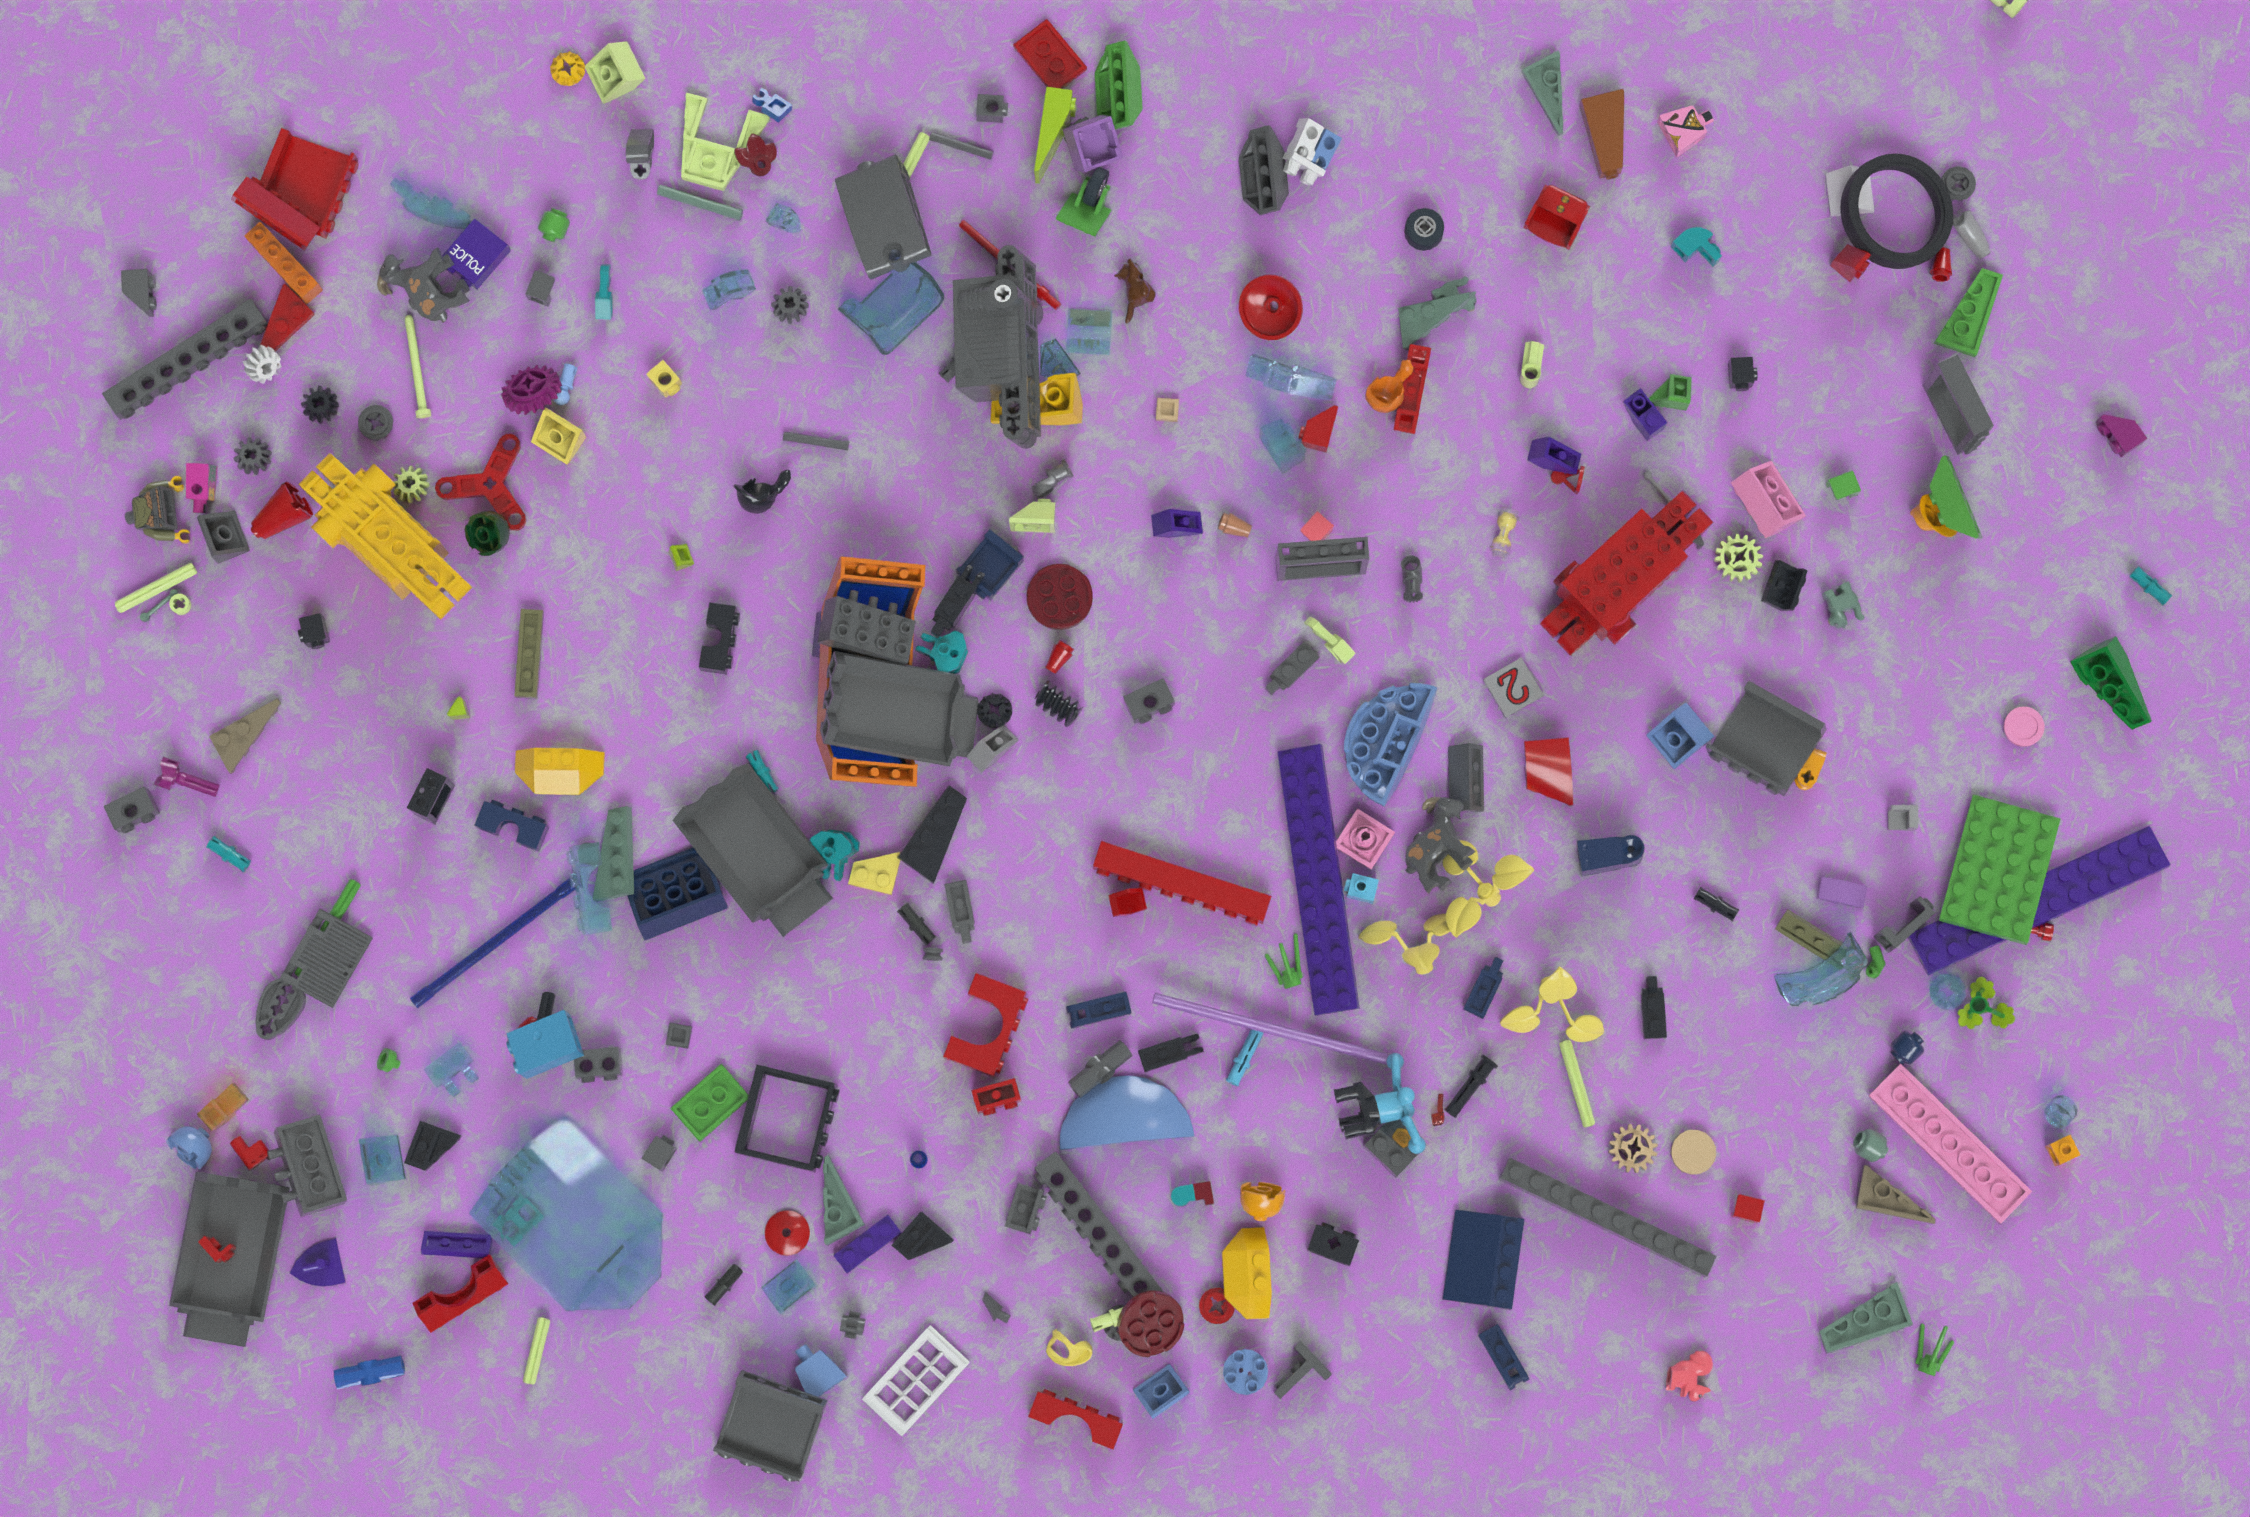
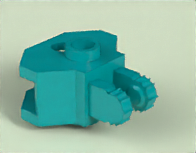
M954 630L939 638L922 633L920 638L925 642L934 644L933 649L930 650L918 645L915 651L930 657L931 661L935 662L937 671L953 674L959 673L968 654L963 633Z
M832 829L820 831L810 838L811 844L828 864L823 871L824 875L822 878L828 880L831 873V864H835L834 879L841 881L844 864L848 863L849 857L859 851L860 842L851 832Z

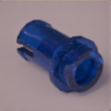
M915 1151L910 1156V1163L915 1168H923L928 1162V1157L923 1151ZM922 1156V1161L916 1163L915 1157Z

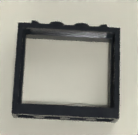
M756 1065L734 1152L815 1173L816 1168L820 1169L823 1155H820L822 1146L825 1147L828 1141L829 1134L826 1133L827 1125H831L833 1121L834 1111H831L833 1102L837 1103L840 1093V1090L837 1089L838 1085L816 1078ZM767 1075L828 1090L809 1164L748 1149Z

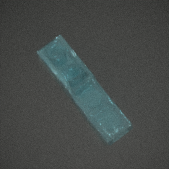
M394 178L390 183L393 191L405 199L402 203L405 210L427 222L456 229H466L471 223V216L462 209L459 211L452 207L453 203L445 197L440 199L435 195L431 200L424 193L419 192L418 194L413 191V186L405 180L400 182Z
M1255 354L1250 356L1246 377L1264 382L1263 386L1294 395L1324 400L1332 399L1337 381L1336 378L1298 365L1293 368Z

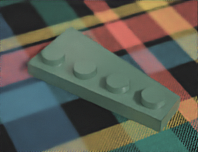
M624 806L608 810L592 899L597 902L634 894L631 807Z
M1898 1283L1892 1284L1889 1288L1819 1331L1826 1354L1913 1326Z

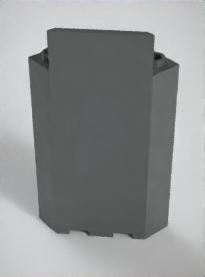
M834 651L827 668L826 678H830L828 691L824 693L823 709H827L825 720L821 722L820 727L823 744L949 767L952 760L957 756L967 758V755L974 746L978 698L964 695L965 685L962 683L960 675Z
M748 763L734 768L722 783L709 787L697 802L684 806L672 820L752 923L761 919L765 921L769 918L784 937L833 899L819 881L823 877V871L828 864Z
M196 1172L169 1306L178 1308L177 1312L187 1314L183 1332L184 1337L246 1347L250 1325H254V1321H264L287 1202H282L281 1194L289 1192L290 1187ZM204 1236L215 1237L222 1245L221 1251L230 1243L234 1244L237 1248L233 1251V1257L227 1262L221 1261L218 1263L213 1260L198 1241Z

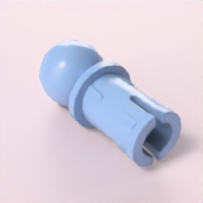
M564 364L560 377L562 383L560 387L561 393H557L558 399H553L557 405H565L570 400L568 389L573 390L574 387L572 385L578 370L574 365Z

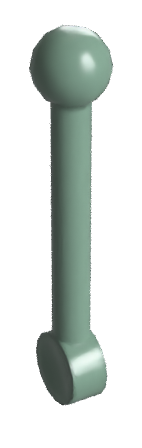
M176 589L171 590L170 594L149 612L142 613L140 619L143 622L149 621L150 616L167 603L174 595L179 594Z

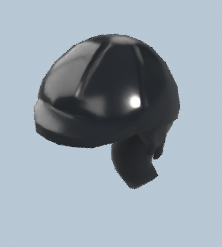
M790 470L782 471L774 485L763 482L755 484L756 478L750 479L744 485L734 484L733 487L737 490V499L741 507L753 514L763 513L770 509L776 500V496L789 484L791 472Z

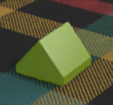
M687 544L669 547L668 552L676 571L694 565Z
M460 696L457 697L447 712V716L452 720L470 718L466 702Z

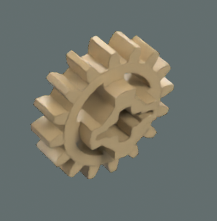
M1628 1124L1627 1130L1620 1127L1619 1131L1621 1134L1613 1133L1612 1136L1616 1140L1609 1141L1613 1149L1609 1150L1608 1153L1615 1155L1611 1161L1619 1162L1618 1169L1625 1166L1626 1173L1631 1168H1633L1635 1173H1638L1639 1167L1645 1171L1647 1169L1646 1163L1651 1165L1654 1163L1651 1156H1657L1658 1154L1653 1151V1148L1657 1147L1658 1144L1651 1141L1655 1136L1647 1135L1648 1128L1641 1131V1125L1639 1124L1635 1129H1633L1631 1124ZM1632 1134L1629 1141H1620L1625 1135ZM1641 1137L1644 1138L1648 1147L1643 1146L1640 1141ZM1635 1141V1148L1638 1151L1634 1152L1631 1156V1150L1628 1149V1146L1632 1145ZM1618 1149L1623 1151L1626 1156L1625 1161L1621 1158ZM1639 1155L1645 1156L1642 1162L1634 1164L1636 1157Z

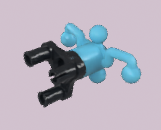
M1392 1053L1386 1059L1387 1066L1392 1069L1393 1091L1373 1095L1361 1081L1353 1083V1086L1333 1089L1336 1103L1352 1099L1359 1101L1360 1112L1357 1115L1338 1118L1341 1132H1344L1346 1140L1366 1135V1137L1374 1136L1379 1124L1401 1119L1402 1124L1406 1127L1411 1137L1408 1142L1409 1150L1414 1154H1420L1425 1150L1426 1143L1420 1137L1411 1118L1415 1113V1108L1412 1105L1415 1093L1411 1088H1402L1401 1068L1404 1064V1059L1399 1053Z

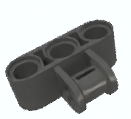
M631 129L626 143V162L630 163L631 174L638 180H643L650 174L652 152L654 149L653 129Z

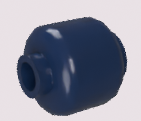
M1903 1031L1892 1041V1050L1890 1052L1902 1065L1904 1063L1912 1064L1924 1053V1047L1921 1045L1924 1040L1916 1032L1910 1034L1907 1031Z

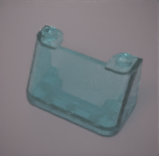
M911 262L907 270L903 272L889 271L891 274L861 303L855 298H850L844 301L838 308L840 314L882 355H888L893 352L944 301V293L933 276L916 262Z

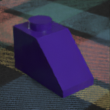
M1544 437L1532 440L1527 460L1543 469L1574 475L1577 474L1582 454L1551 437Z
M1168 509L1151 515L1154 537L1172 538L1203 534L1201 512Z

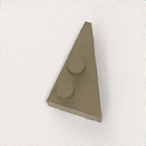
M278 698L209 736L230 774L235 772L236 766L243 756L247 755L250 746L259 738L269 719L278 711V707L281 704Z
M1863 1166L1856 1209L1935 1224L1936 1219L1930 1213L1911 1201L1912 1199L1899 1189L1893 1187L1890 1182L1880 1177L1869 1166Z

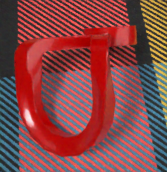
M1580 466L1577 470L1579 477L1576 487L1566 479L1574 476L1573 474L1553 471L1551 481L1556 485L1564 483L1577 495L1581 488L1585 466Z

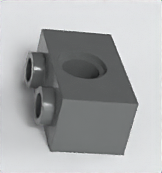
M1164 678L1123 696L1134 724L1137 722L1144 724L1152 720V716L1160 713V715L1166 714L1173 710L1172 706L1175 705V701ZM1147 698H1153L1156 701V705L1148 708L1144 705V701Z
M142 787L104 805L114 830L123 834L134 830L135 825L141 822L146 824L153 821L155 816L160 814L149 789L146 787ZM136 806V815L133 817H129V809L131 807Z

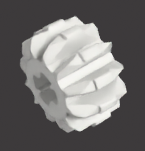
M260 345L258 350L252 347V353H246L248 359L242 361L245 366L244 372L252 381H259L264 384L266 379L272 381L273 375H279L277 369L282 367L279 362L281 358L273 348Z

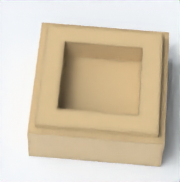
M1157 398L1156 421L1178 422L1179 399Z

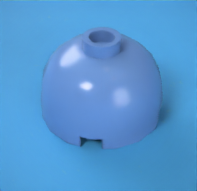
M192 1126L181 1127L166 1139L169 1148L172 1150L175 1147L178 1152L177 1156L193 1169L198 1167V1170H201L210 1159L212 1153V1145L208 1140L210 1135L201 1127L198 1130Z

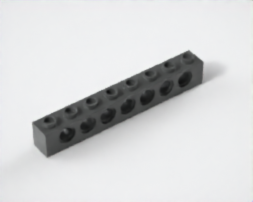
M250 298L103 392L102 395L120 420L123 418L127 419L133 416L138 408L146 407L153 403L154 398L160 394L165 395L169 393L174 385L179 382L184 383L188 381L196 371H203L208 368L210 362L215 359L224 358L232 348L240 347L251 336L263 333L268 323ZM247 321V326L244 329H238L240 322ZM223 333H229L227 340L219 341ZM204 345H210L208 352L201 353V348ZM191 357V362L188 365H182L184 358ZM167 369H173L169 377H164V372ZM153 380V387L150 389H145V384L148 381ZM131 392H135V398L131 401H127V395Z
M1056 1151L1035 1167L1037 1173L1034 1176L1041 1185L1047 1184L1050 1188L1049 1196L1055 1203L1060 1201L1064 1207L1062 1210L1063 1214L1069 1222L1073 1219L1077 1223L1076 1231L1082 1239L1087 1237L1092 1245L1089 1248L1096 1257L1100 1255L1106 1261L1103 1266L1110 1275L1115 1273L1120 1279L1117 1284L1124 1293L1129 1291L1133 1297L1138 1295L1133 1288L1134 1284L1138 1281L1146 1283V1291L1164 1292ZM1056 1173L1064 1177L1063 1183L1059 1186L1051 1183V1177ZM1069 1191H1073L1078 1195L1077 1201L1073 1204L1067 1203L1064 1199L1065 1194ZM1083 1209L1091 1212V1219L1087 1222H1083L1078 1218L1079 1212ZM1096 1227H1101L1105 1230V1236L1101 1240H1097L1092 1236V1231ZM1110 1245H1115L1119 1248V1254L1115 1258H1110L1106 1254V1249ZM1124 1263H1129L1133 1267V1272L1129 1276H1124L1120 1273V1266Z

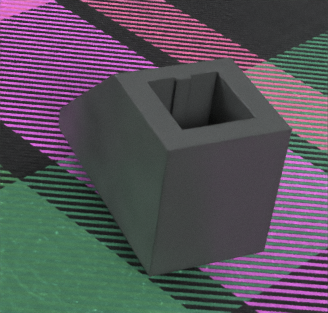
M148 269L121 270L123 294L149 317H154V310L157 309L156 297L153 296V288H156L155 276Z

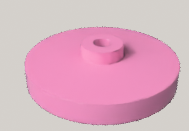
M2030 707L2013 709L2004 720L2003 729L2005 736L2011 743L2020 747H2028L2035 744L2044 733L2042 716Z

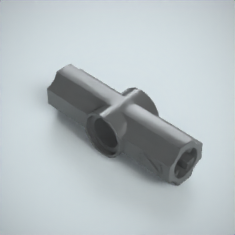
M1119 1040L1102 1055L1097 1054L1093 1056L1085 1065L1086 1068L1068 1081V1084L1075 1094L1081 1098L1097 1084L1107 1082L1114 1075L1115 1070L1133 1055L1128 1047Z

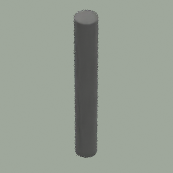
M931 132L929 137L931 141L991 160L993 157V151Z
M784 432L783 434L784 441L842 450L849 449L848 441Z

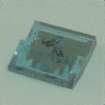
M1069 308L1066 353L1110 355L1113 310Z

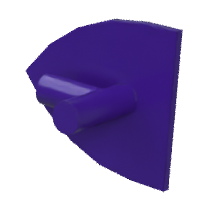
M336 1238L318 1243L306 1250L295 1262L290 1274L302 1282L324 1287L346 1283Z

